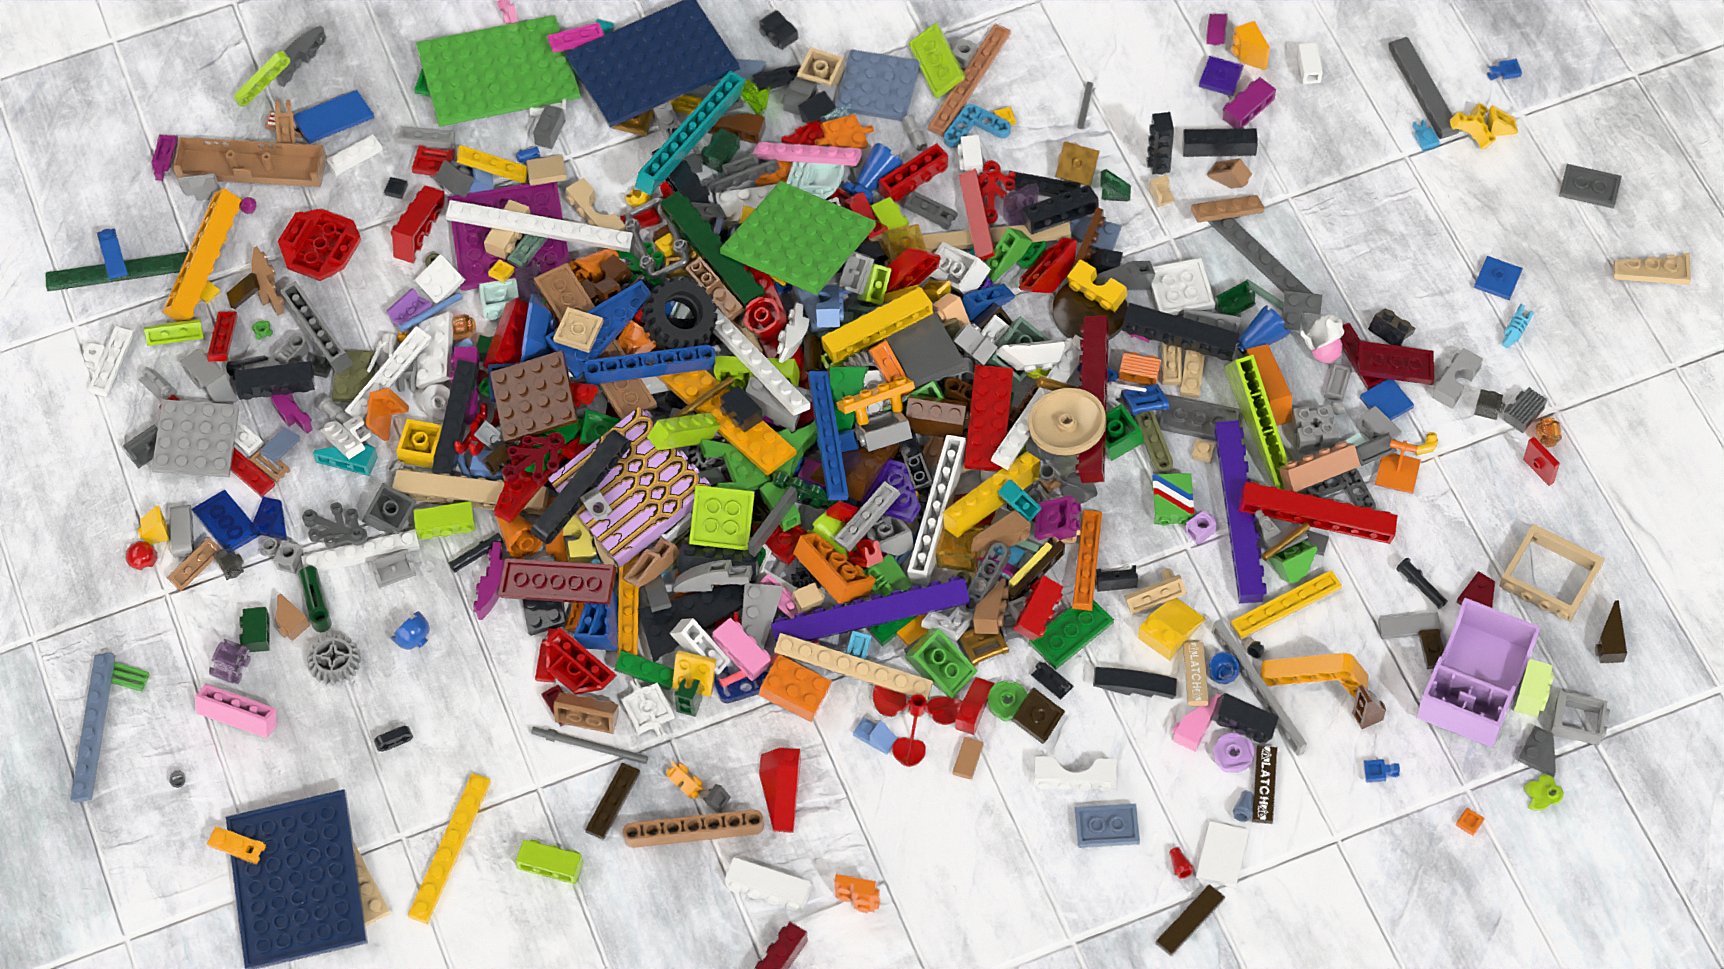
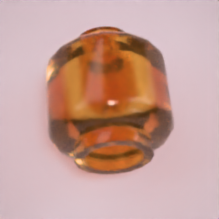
M468 314L454 316L452 318L453 338L459 340L472 337L476 331L474 318Z
M1543 418L1535 426L1537 440L1545 445V447H1554L1561 441V425L1554 418Z

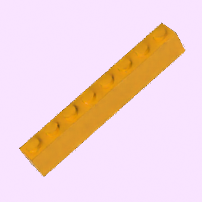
M222 188L214 193L162 313L176 322L189 321L194 316V308L200 302L201 292L208 284L207 278L213 272L214 262L221 254L220 248L226 242L227 232L234 224L233 218L240 210L239 205L242 199L226 188Z

